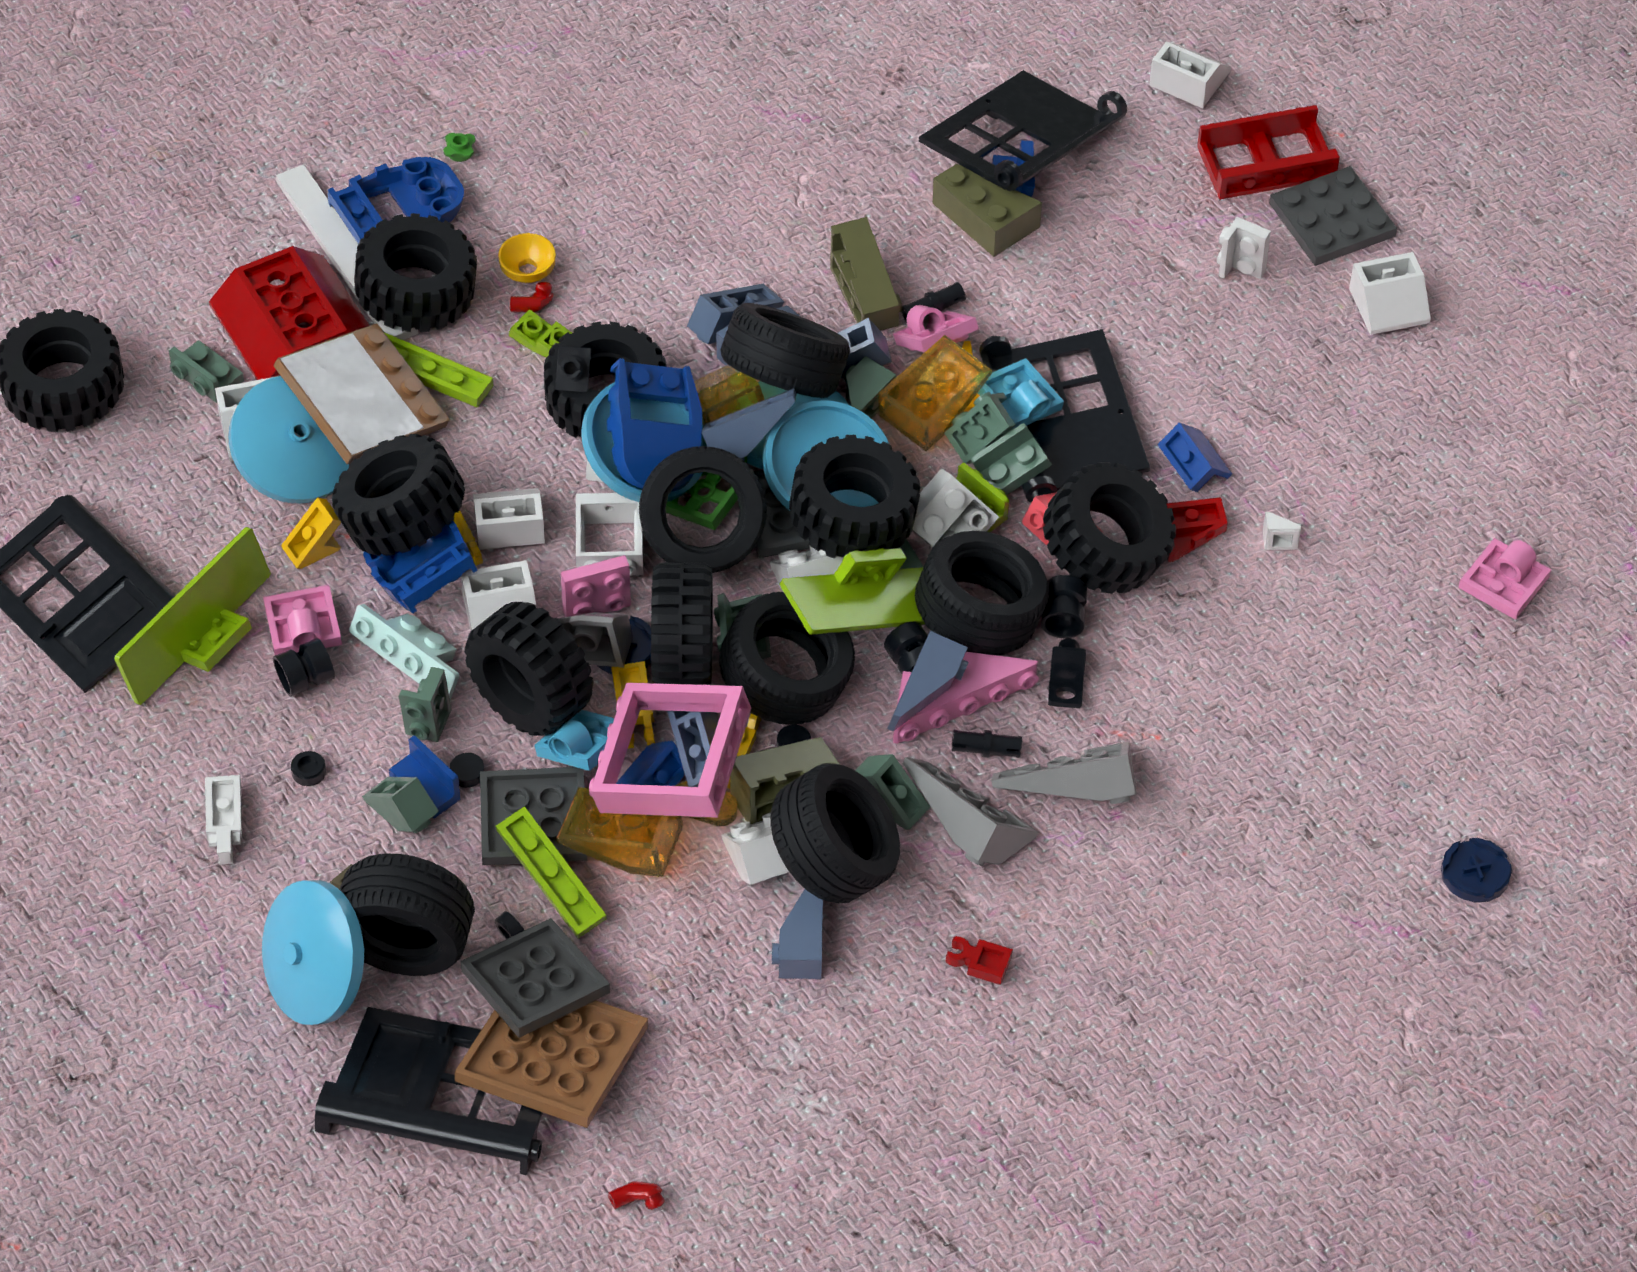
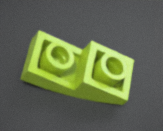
M529 309L510 328L508 335L526 348L547 358L551 347L555 343H559V339L567 332L570 334L572 332L557 321L550 325Z

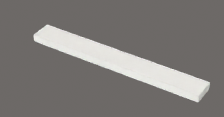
M304 164L276 175V183L356 296L354 277L357 241L334 207L329 206L328 198ZM369 315L374 324L377 323L383 332L399 339L405 340L418 334V330H415V328H411V332L402 331V327L395 326L392 329L385 326L384 321L380 320L378 322Z

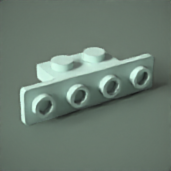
M358 605L349 632L419 684L422 679L427 678L431 667L444 669L449 698L451 700L460 675L445 662L453 660L457 649L449 644L442 635L430 630L421 623L419 618L407 613L386 620L367 605Z

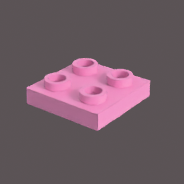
M916 305L907 314L908 327L893 333L898 346L909 348L910 351L917 350L923 352V354H932L941 350V345L950 341L951 343H957L968 339L969 333L979 330L975 317L951 311L942 313L936 308ZM928 314L929 322L927 326L924 327L923 320L925 316Z
M1494 538L1460 579L1458 588L1516 620L1549 579L1551 569L1536 561L1534 549L1526 542L1515 540L1508 546Z
M625 555L561 572L563 614L565 617L593 612L618 611L624 607L631 606L630 570Z
M329 585L263 597L275 655L289 649L299 652L301 644L316 638L320 639L325 648L342 645Z

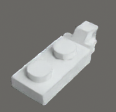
M240 775L205 777L207 841L209 842V847L217 846L219 865L233 864V845H241L242 838Z

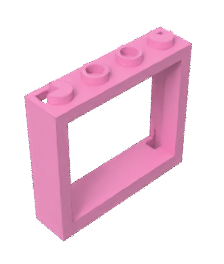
M626 683L622 696L617 700V712L614 721L608 727V739L605 748L598 757V769L595 778H592L589 784V794L593 797L599 812L718 818L751 711V706L743 686ZM640 710L721 712L698 787L616 784Z

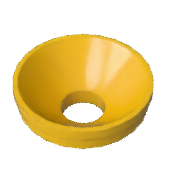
M523 233L507 239L499 249L498 258L500 268L507 277L522 283H533L547 277L552 272L555 266L556 253L553 244L547 238L538 234ZM526 264L534 265L537 268L532 273H523L519 270L521 266Z

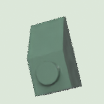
M866 356L857 365H852L845 375V397L847 403L862 411L871 419L895 396L896 374Z
M893 754L868 756L855 770L877 789L889 807L895 823L905 830L911 829L930 808V805Z
M387 777L362 796L364 801L397 831L420 832L430 825V818L439 812L417 777Z

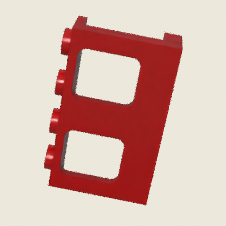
M1317 105L1201 125L1197 148L1219 200L1292 187L1338 171L1340 156L1336 148L1329 150L1316 122L1318 115ZM1297 133L1305 135L1312 153L1279 158L1272 138ZM1237 144L1247 146L1254 161L1253 164L1221 169L1213 149Z

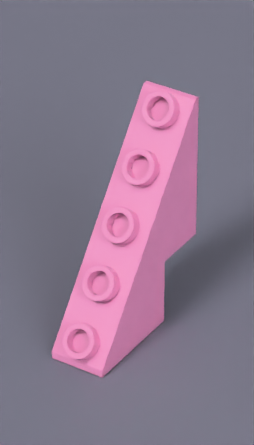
M966 652L963 660L969 663L961 680L954 678L948 691L894 731L893 743L898 744L902 741L913 740L927 730L940 728L950 720L962 715H970L982 706L992 702H1000L1012 693L1033 687L1039 680L1036 674L1038 661ZM903 671L898 702L911 672Z

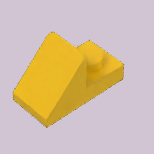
M317 497L281 545L284 552L298 569L311 565L341 549V546L332 536L341 524V521L327 499Z

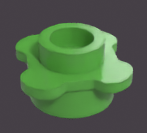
M449 133L445 136V141L447 142V146L443 149L445 156L457 162L466 161L473 156L472 144L476 141L474 135Z

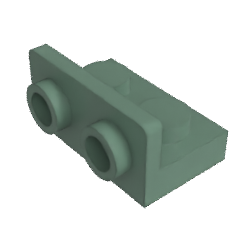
M200 340L184 352H181L176 347L169 350L170 368L173 374L179 379L184 378L193 385L200 395H206L216 403L215 388L244 382L243 372Z
M987 392L979 396L974 401L975 406L969 412L966 411L956 416L952 420L953 426L944 433L964 463L971 464V457L1003 437L1016 426L1001 404L1007 399L1004 393L991 394Z
M1025 423L1011 429L1006 435L981 449L979 453L970 459L984 479L995 488H1000L1006 495L1052 465Z
M431 667L427 678L420 681L417 693L401 690L398 697L405 733L410 736L415 735L419 740L438 742L452 709L445 670Z

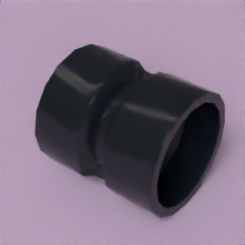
M1070 575L1052 577L1047 580L1049 600L1041 618L1042 629L1047 634L1057 638L1076 637L1083 632L1085 627L1086 612L1084 606L1087 603V585L1081 579Z
M915 621L898 626L891 631L884 641L885 650L893 662L898 664L897 668L901 674H903V671L912 672L928 636L921 624Z
M318 638L301 644L299 652L289 649L273 656V663L278 678L290 697L308 690L309 683L311 682L318 686L335 678L329 654Z

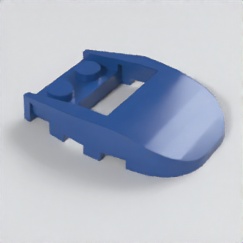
M431 157L403 160L401 166L389 168L387 164L374 167L375 172L362 178L360 175L349 179V187L336 192L333 187L328 189L329 206L334 207L358 244L370 228H376V224L382 221V218L368 198L389 192L406 217L410 216L411 213L420 214V217L427 218L428 215L437 217L440 222L446 220L450 223L460 211L464 197L463 185L453 170L443 161Z
M620 358L611 366V372L616 373L615 385L609 389L610 417L607 418V432H612L614 447L611 450L619 474L629 484L643 489L651 471L663 459L682 449L701 446L702 407L690 366H685L683 369L625 362L624 359ZM630 398L684 404L685 410L689 412V425L631 419ZM690 474L677 482L671 492L684 488L694 474Z
M454 521L449 525H445L442 528V532L436 537L432 536L426 540L427 543L420 547L418 545L412 547L411 551L405 553L395 552V555L391 556L383 554L378 556L365 551L363 553L366 564L371 568L372 572L370 574L392 601L413 614L417 612L415 605L421 601L428 600L436 591L448 583L458 580L469 569L473 573L478 571L470 550Z

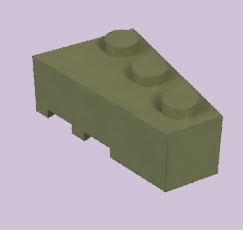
M955 164L933 179L932 204L993 257L1040 228L1042 202L1017 190H1004L959 164Z
M867 217L831 226L830 269L856 322L859 323L870 318L880 331L899 326V312L903 311L900 296L894 292Z
M822 737L736 756L730 776L731 799L747 822L754 824L763 821L762 816L771 812L775 796L781 788L818 765L825 763L839 764V762Z

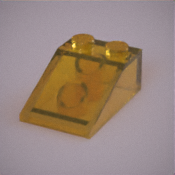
M944 335L878 393L879 416L923 450L927 451L953 426L952 420L964 412L991 376L992 370Z
M729 365L694 381L702 407L703 425L765 400L761 387L754 378Z
M578 787L557 836V841L559 844L630 874L663 877L684 825L681 816L600 813L593 797L589 794V788Z

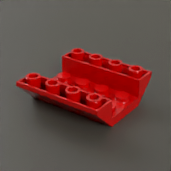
M295 246L235 268L209 301L211 309L256 380L280 376L274 368V364L279 357L370 326L324 255ZM274 280H281L284 282L281 285L270 284ZM302 322H308L312 324L310 327L301 328L298 326V324Z

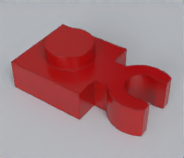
M953 937L952 948L962 952L955 954L948 951L946 954L947 964L954 967L968 965L967 975L995 984H1002L1012 959L1013 949L981 939L978 940L976 947H974L963 937Z

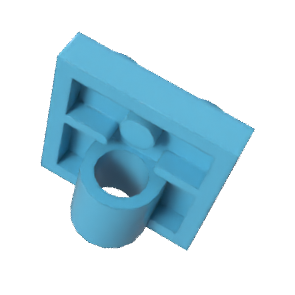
M1026 358L976 379L973 387L979 396L987 392L991 394H1005L1007 399L1001 404L1016 425L1012 429L1023 423L1028 425L1062 410L1064 400Z
M581 710L552 734L545 735L534 745L537 756L591 771L598 765L599 754L604 750L608 739V727L613 723L614 718Z

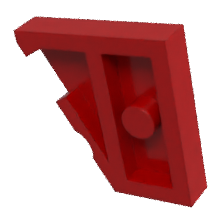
M1221 497L1166 504L1168 509L1172 508L1175 520L1171 524L1176 526L1175 545L1172 552L1167 556L1168 563L1176 561L1227 531L1228 522Z

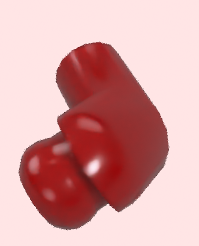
M539 282L535 287L536 293L530 297L511 296L510 312H527L529 309L534 313L540 311L553 299L552 285L548 282Z
M633 1181L608 1192L609 1200L614 1209L633 1201L644 1199L646 1208L652 1210L662 1206L665 1201L661 1195L663 1190L655 1183Z

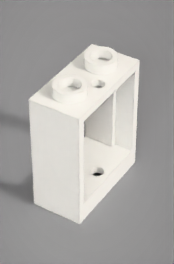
M618 493L576 494L577 568L625 555L629 563L630 576L644 575L643 530L639 518V502L625 498ZM634 523L635 551L585 552V524Z

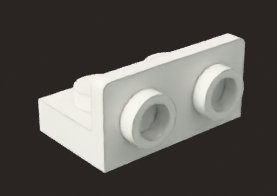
M1236 217L1230 227L1226 226L1223 229L1219 238V244H1222L1217 257V264H1220L1219 277L1225 279L1233 267L1244 274L1261 279L1266 272L1271 231Z

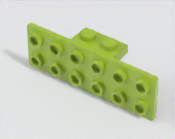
M245 527L115 655V662L134 703L142 705L184 662L209 672L252 629L248 618L234 612L271 575L253 529Z
M881 548L869 551L855 550L844 556L842 563L834 574L783 578L779 583L805 629L811 635L891 628L913 621L921 625L925 624L919 614L915 601V589L923 567L900 569L907 559L901 548Z

